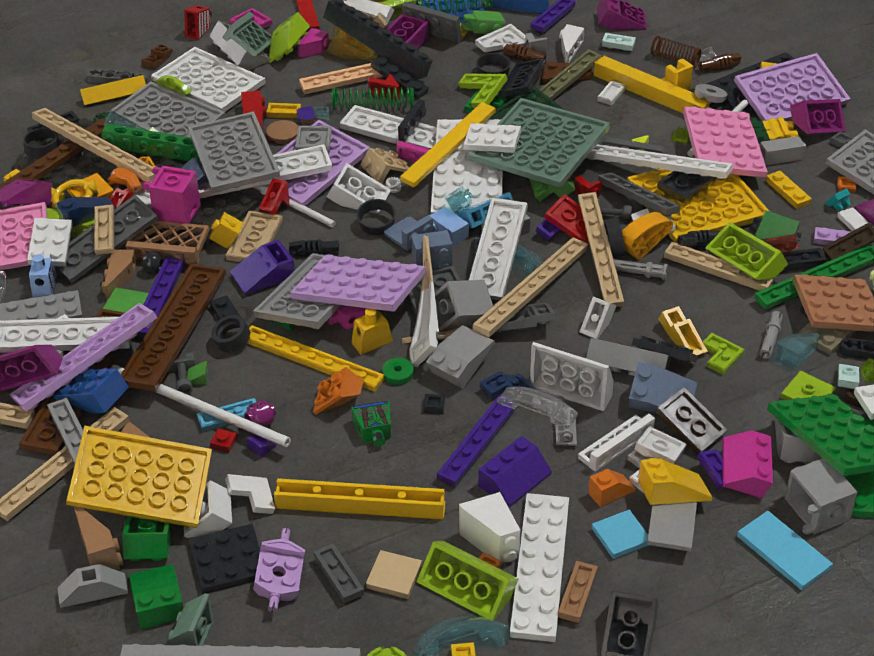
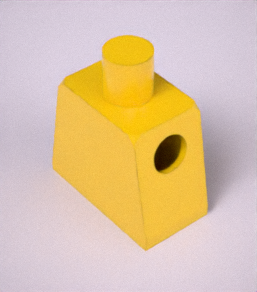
M367 308L365 315L354 321L352 345L361 355L393 342L388 321L380 311Z

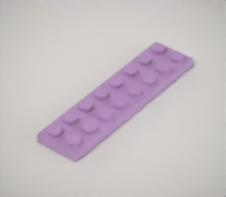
M138 303L63 356L57 375L24 384L12 392L10 396L24 411L34 409L44 398L51 397L58 388L68 385L75 376L83 374L88 370L89 366L103 360L110 351L117 350L127 339L134 338L141 329L152 325L153 321L157 319L156 314L146 306Z

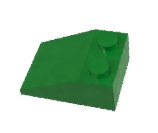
M127 516L122 534L123 559L140 561L142 559L160 561L168 558L172 523Z
M173 564L129 574L140 629L176 621L178 613L183 610V603Z

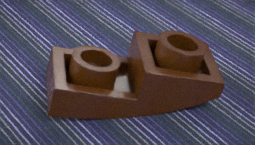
M159 44L151 49V55L141 60V65L156 69L169 58L173 49Z

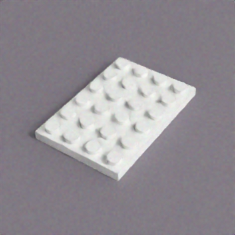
M193 47L151 75L154 82L164 75L173 76L181 80L192 90L188 97L224 112L242 100L241 92L256 91L266 83L264 77L197 47Z

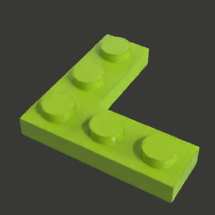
M465 74L458 84L460 88L481 89L471 102L472 108H476L481 102L489 105L508 78L506 74Z

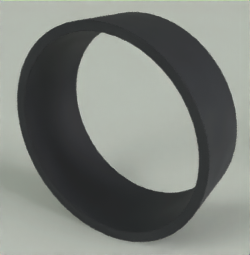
M488 53L476 60L478 74H506V76L509 74L511 61L505 55ZM488 64H498L506 69L491 72L483 70L481 67Z
M50 128L34 129L23 138L24 152L32 158H42L61 145L57 133ZM47 137L55 139L52 143L41 147L28 145L31 141L38 138Z
M372 199L360 205L357 210V219L364 232L371 235L384 234L386 229L394 225L396 211L390 202L383 199ZM373 210H383L392 216L391 221L378 227L368 226L361 222L363 216Z
M618 217L604 220L612 256H624L623 236Z

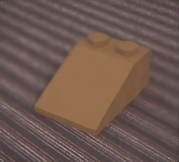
M74 506L90 566L100 564L120 571L119 566L123 565L120 552L116 553V551H120L117 537L112 539L111 532L107 527L83 508Z

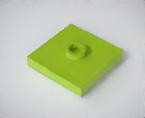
M800 371L783 390L780 398L792 400L795 398L834 394L836 387Z

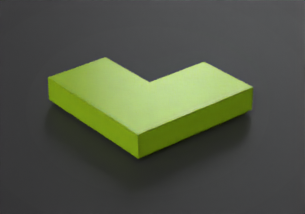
M711 333L703 341L707 351L714 354L707 362V367L722 375L744 355L745 349L714 333Z

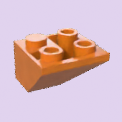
M345 367L340 371H336L327 380L321 381L318 385V394L314 401L313 413L317 415L348 403L360 395L363 379Z

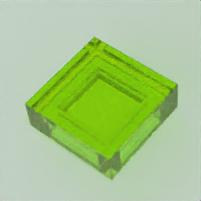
M678 127L671 135V140L686 145L690 141L688 129Z

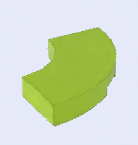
M164 75L156 80L158 85L184 96H188L192 91L181 80L173 76Z

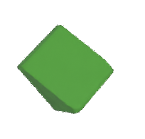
M207 361L188 369L187 379L191 381L192 385L207 384Z

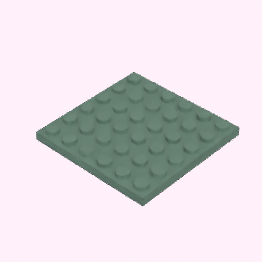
M520 98L497 124L521 126V134L515 153L472 151L469 157L470 161L561 188L610 129V123Z

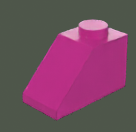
M311 28L298 43V56L302 58L323 53L330 45L328 32Z

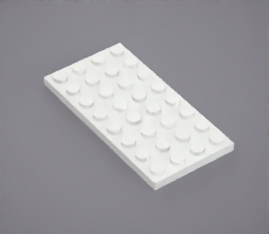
M463 119L437 120L436 143ZM487 120L484 124H498L500 120ZM463 142L434 169L431 214L446 207L457 215V212L502 195L503 170L470 161L469 155L473 150H464Z

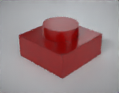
M218 428L210 441V448L230 453L238 439L237 433Z

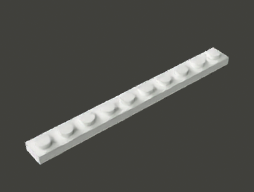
M598 144L586 157L590 160L597 159L604 160L605 162L631 164L638 167L645 166L653 169L679 171L686 174H700L701 176H713L719 179L727 178L733 170L732 163Z

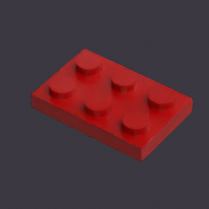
M564 194L546 212L544 218L572 238L574 237L588 243L589 247L580 205Z

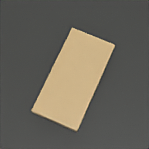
M248 211L238 236L226 253V260L242 262L261 245L272 242L283 221V217L281 215Z

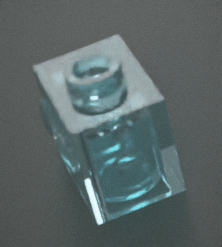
M463 186L445 196L447 203L455 214L467 209L473 203L471 200L473 198L472 193L468 188L464 189Z

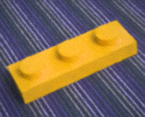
M777 171L766 176L765 181L796 209L811 204L812 198L783 172Z

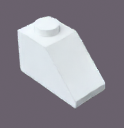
M593 297L579 332L598 339L609 325L616 305Z

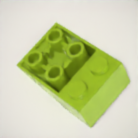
M299 12L281 23L272 32L269 63L274 60L279 61L284 56V53L286 55L293 50L292 46L294 47L300 42L299 38L301 39L307 34L306 30L310 25Z

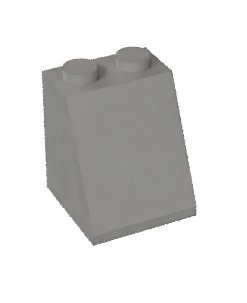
M485 280L447 281L435 292L439 332L456 329L462 325H472L493 307Z

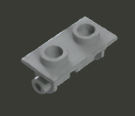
M563 406L560 414H555L556 445L577 446L575 414H572V410L568 406Z

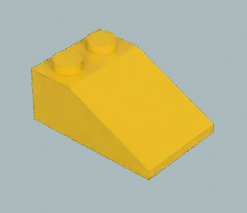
M650 458L640 460L638 483L650 505L712 501L713 497L699 474L663 459Z

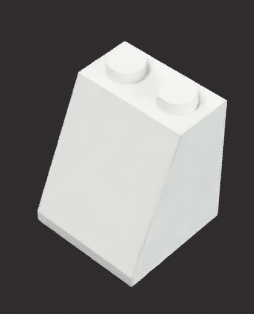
M500 492L459 504V533L462 537L482 552L502 561V563L512 562L519 558L520 528Z

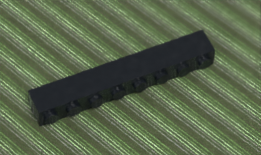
M343 0L328 1L323 16L324 19L382 57H385L417 80L427 77L433 61L427 54L419 52L413 45H409L402 38L396 37L390 30L379 26V23L368 19L365 14L359 13L354 7L345 4Z

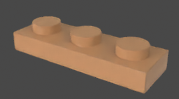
M576 561L558 610V618L580 623L598 566Z

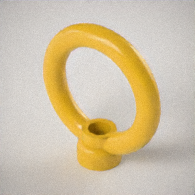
M74 179L61 184L53 193V205L56 207V203L60 202V195L65 190L75 186L85 188L86 194L84 197H92L99 192L94 180L88 182L82 179Z

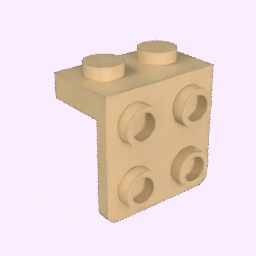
M369 148L360 164L374 180L383 184L390 169L402 172L409 169L407 163L401 160L396 152L389 150V152L384 151L381 148Z

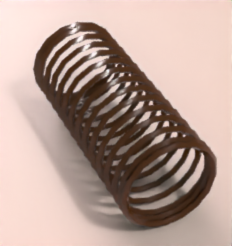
M656 36L652 42L650 52L653 56L656 55L660 58L663 57V59L666 58L667 60L678 62L677 59H683L687 47L684 60H686L689 48L691 47L686 61L695 68L700 61L702 50L698 47L695 49V46L692 47L688 44L685 45V43L672 41V39L669 41V39ZM657 39H658V42H657V45H656V49H655V52H654V45H655V43H656V41H657ZM665 39V42H664L662 51H661V53H660V49H661V47H662L663 40ZM667 40H668V44H667V47H666V51H665V53L663 54V51H664L666 42H667ZM671 42V46H670L669 52H668V54H667V50H668V47H669V43ZM673 43H674V47H673V50H672V54L670 55V51H671L672 45H673ZM678 43V46H677L675 55H674V57H673V53H674L676 44ZM680 44H681V48H680L679 54H678V56H677V58H676V55H677L679 46H680ZM684 46V50L680 58V53L682 51V47ZM693 48H694V52H693L692 58H691V60H690V56H691L692 50H693Z

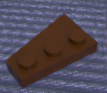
M546 62L542 84H547V81H551L571 63ZM592 67L576 81L591 80Z

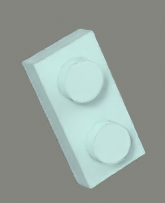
M605 33L602 46L610 49L616 48L632 51L636 37Z

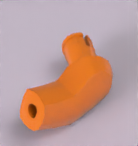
M124 168L114 169L111 176L107 179L111 187H116L118 184L125 185L132 193L142 190L136 174Z

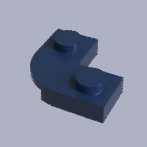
M498 372L480 382V388L491 399L508 391L521 402L534 395L536 388L519 373L514 376L503 375V372Z

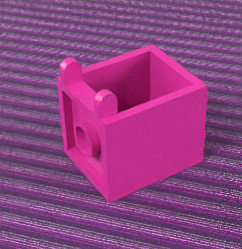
M168 166L154 167L152 173L156 175L152 183L144 182L142 188L149 190L152 211L158 216L157 221L189 224L201 205L196 171Z

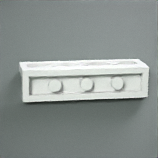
M370 0L344 1L345 4L354 7L356 11L365 14L369 18L375 19L379 13L387 24L394 12L393 8Z
M650 414L642 419L637 415L633 416L578 454V459L596 472L634 446L649 426L654 428L655 418Z

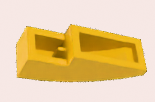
M679 306L661 313L658 319L677 346L694 350L693 354L698 356L708 352L691 320H686Z

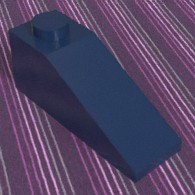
M71 197L56 203L59 219L72 220V227L95 219L96 206L113 205L114 210L116 209L109 197Z

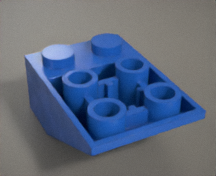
M117 368L91 369L75 376L68 385L58 388L59 391L53 397L57 400L67 398L70 405L89 413H105L126 391L128 385Z

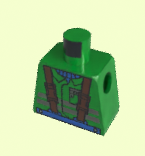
M389 400L351 407L352 422L362 442L373 441L376 447L384 445L385 439L391 437Z

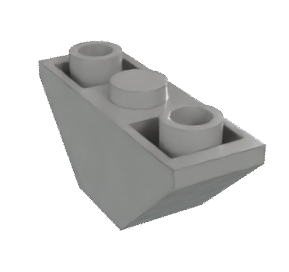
M100 564L76 569L58 587L60 608L128 593L125 573Z

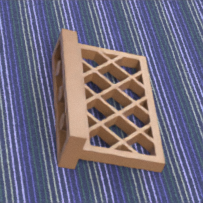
M156 221L150 225L151 229L145 232L142 231L131 241H127L126 244L127 250H134L135 259L142 260L144 254L157 252L161 255L163 262L166 257L184 259V264H199V254L210 229L208 225ZM163 228H169V230L163 233L159 232ZM181 229L186 230L185 232L177 235L176 233ZM197 231H203L202 234L196 237L193 235ZM155 232L158 234L151 239L148 238L149 235ZM171 234L175 236L167 241L165 239V237ZM189 235L192 238L186 242L181 240ZM143 238L147 240L145 242H137ZM159 240H162V241H163V243H161V244H156L155 242H157V241H159ZM177 241L180 242V245H178V246H177V245H171V244H173V243H175V242H177ZM193 243L197 244L196 247H187Z

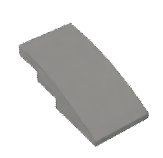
M697 502L653 505L647 545L691 552Z

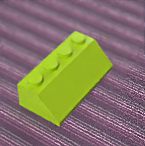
M731 222L705 247L709 252L756 280L776 278L788 265L781 251Z
M433 541L416 582L490 621H494L511 599L519 578L445 541Z

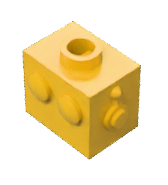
M224 212L219 220L215 219L211 226L213 230L209 239L228 249L238 236L243 222Z

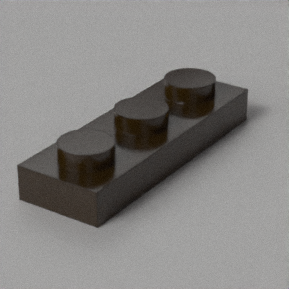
M868 222L824 246L822 251L831 261L874 242V228Z

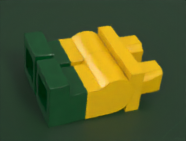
M783 117L771 118L767 121H758L757 118H750L759 144L763 141L798 136L797 130L794 131L793 121H784Z

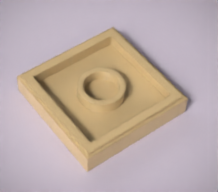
M380 550L367 579L366 589L409 599L422 567V560Z

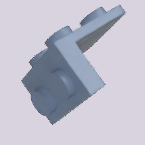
M427 215L421 220L416 221L412 217H406L386 229L384 235L408 251L412 248L411 235L433 232V218Z

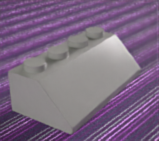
M218 20L210 37L214 40L213 43L220 47L223 53L228 55L227 58L235 62V65L251 70L270 61V58L263 51L254 57L234 40L225 41L222 36L230 25Z
M595 338L590 340L586 359L610 366L611 371L621 373V369L628 370V375L635 376L638 362L668 370L672 358L669 355Z

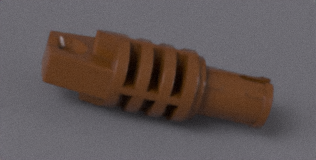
M506 44L503 48V53L519 60L531 61L545 58L546 61V54L536 52L532 48L518 44Z
M740 53L722 54L714 56L710 60L700 61L698 67L701 72L709 69L721 70L727 67L730 68L740 64L742 56Z

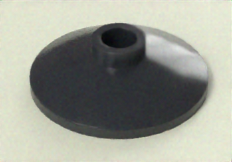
M739 87L730 90L727 96V100L733 108L738 106L743 100H747ZM748 102V105L741 112L750 113L755 110Z

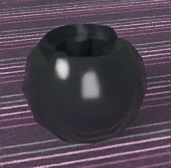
M157 252L144 254L142 259L144 271L148 274L159 273L163 265L161 255Z

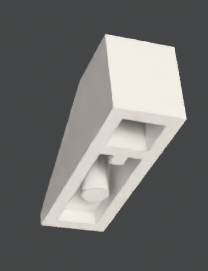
M567 24L561 30L559 38L561 39L564 62L570 63L584 41V28Z

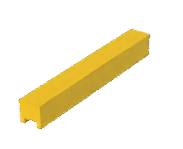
M603 56L594 62L593 76L607 82L612 80L625 84L626 90L680 113H683L684 107L694 106L707 109L709 104H711L703 96L700 99L691 91L609 57Z
M277 479L276 491H274L275 509L444 519L446 504L445 489Z

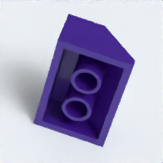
M520 436L479 468L478 486L490 495L500 492L508 508H510L549 477L552 471L538 447L523 436Z

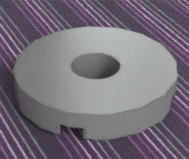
M699 84L696 85L694 94L698 98L702 99L703 96L708 102L721 103L727 97L726 91L712 85Z

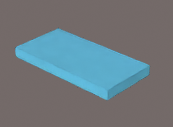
M766 511L737 532L738 538L801 591L833 567L832 562L769 511Z

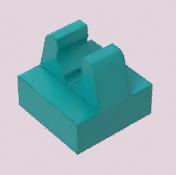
M846 188L834 194L826 201L829 207L833 206L838 212L844 207L847 208L851 205L848 197L850 195L849 190Z

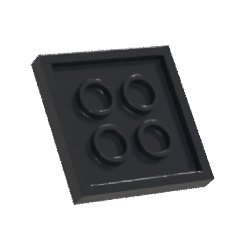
M253 523L189 539L202 594L255 581L260 547Z

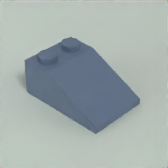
M638 362L629 396V408L656 413L655 411L659 406L683 387L695 396L697 382L661 367Z

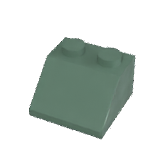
M203 594L187 602L182 612L178 613L174 630L170 631L168 636V643L170 645L203 646L214 623L209 594Z

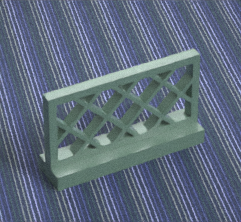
M249 11L230 25L222 38L225 41L234 40L252 56L256 57L271 45L272 35L252 20L254 14Z

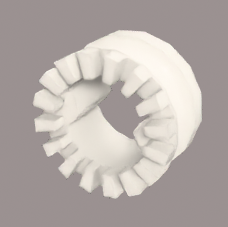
M391 177V179L388 178L386 180V187L391 189L390 193L401 191L400 179Z

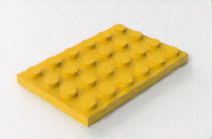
M84 426L66 505L197 528L212 449Z

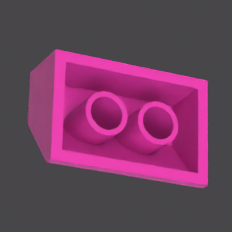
M751 430L722 439L723 487L763 498L773 484L771 436Z

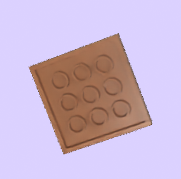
M806 274L794 275L792 281L812 327L874 332V297L866 280L809 276Z

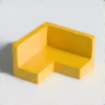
M680 59L677 63V69L672 65L666 66L665 77L662 80L689 91L691 90L693 65L684 59Z

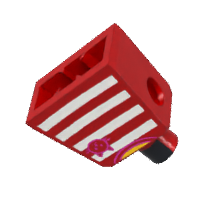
M195 5L184 9L185 37L199 40L210 29L212 12L208 7Z

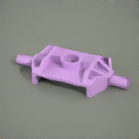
M286 528L281 530L280 539L262 542L253 590L259 596L269 599L268 611L272 612L274 607L273 613L278 611V603L280 601H291L297 598L299 593L305 549L289 541L291 530L288 528L286 533ZM273 572H282L284 576H275Z

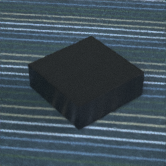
M425 394L423 413L444 414L445 395Z

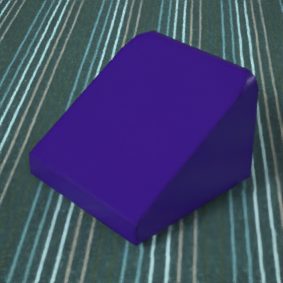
M312 106L297 109L299 123L300 119L309 120L316 117Z
M258 435L246 439L247 448L262 458L277 446L276 443Z

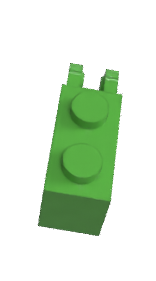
M474 10L472 14L463 15V19L468 22L470 21V23L462 22L460 28L472 30L473 33L489 34L504 27L506 21L500 12Z

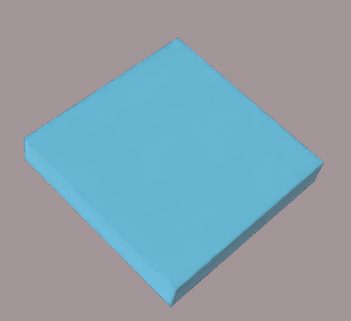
M630 509L592 523L591 529L612 559L648 546V534Z

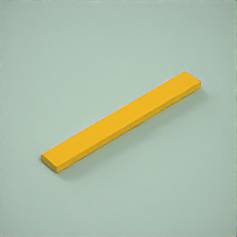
M481 102L400 176V181L412 187L418 185L465 141L470 124H484L496 113V108Z
M251 325L249 327L251 333L247 344L331 376L336 371L347 367L363 379V388L373 392L384 381V374Z

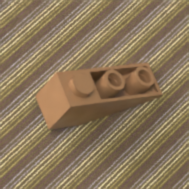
M114 250V253H111V256L108 257V269H105L104 274L105 282H102V292L106 294L107 300L115 287L122 288L134 276L136 268L134 250Z

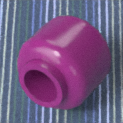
M261 400L250 404L246 408L244 418L267 427L274 422L276 410L272 404Z

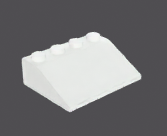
M535 342L532 343L530 383L536 390L601 411L605 410L612 397L614 383L608 365Z

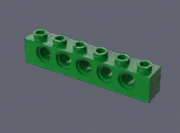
M106 123L102 130V139L121 150L190 161L194 157L198 163H201L191 137Z

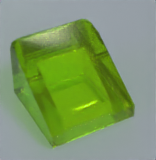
M869 358L861 365L860 369L863 380L874 381V360Z

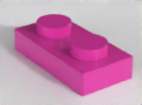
M402 141L396 144L398 157L412 163L418 161L430 150Z

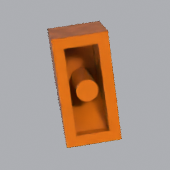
M605 469L592 475L589 479L588 494L599 507L605 506L635 491V487L623 474L610 469Z

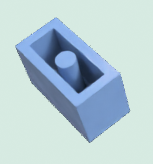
M443 207L429 215L433 218V232L448 230L452 246L469 237V223L448 208Z

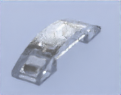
M507 387L497 400L498 404L514 410L517 406H521L549 416L550 423L567 429L578 416V412L561 400L547 393L527 387Z

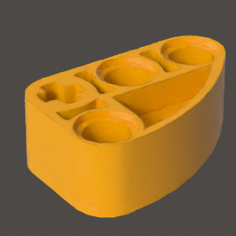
M660 212L649 213L637 218L622 230L624 250L637 260L642 259L671 231L673 222Z

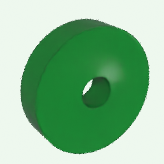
M392 358L384 363L382 374H384V380L387 383L404 385L412 380L414 367L407 359Z

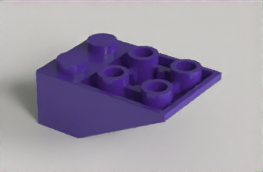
M278 239L261 245L233 268L230 274L244 295L283 282L295 271L294 260Z

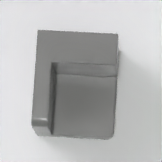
M532 33L525 34V47L532 48L539 53L548 52V39H535Z

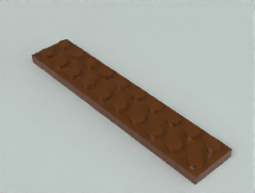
M190 264L157 316V319H155L121 373L128 387L157 391L226 275L225 268Z
M101 308L96 317H120L125 312ZM120 349L110 351L103 360L89 366L88 370L109 369ZM58 389L51 397L45 399L19 442L20 449L55 455L65 446L47 404L59 401L53 397L59 391ZM71 405L79 421L84 410Z

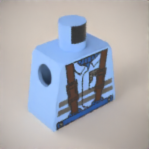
M41 254L33 257L29 272L33 298L53 295L57 281V274L52 259L44 258Z

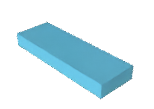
M252 398L219 408L244 418L246 408L250 404L256 403V399ZM204 412L197 413V419L202 432L230 425V423Z

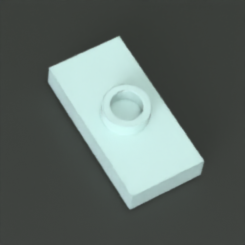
M839 364L838 386L851 389L859 387V367Z

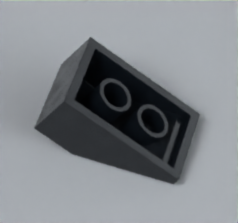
M612 591L601 656H649L659 606L658 598Z

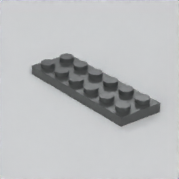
M136 195L114 210V250L121 248L127 241L133 239L158 220V216ZM95 224L69 242L66 266H55L71 284L111 255V253L95 254Z

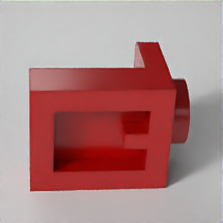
M578 176L575 178L574 192L577 195L596 192L597 197L601 195L602 182L597 181L591 184L583 177Z
M116 188L110 200L117 208L134 194L127 189L123 191Z

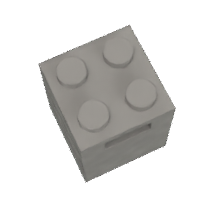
M822 458L791 470L785 500L806 524L803 526V533L817 534L850 521L857 491L844 476Z

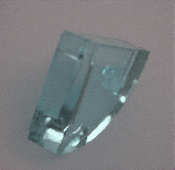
M328 106L313 107L315 116L318 119L329 121L330 109Z

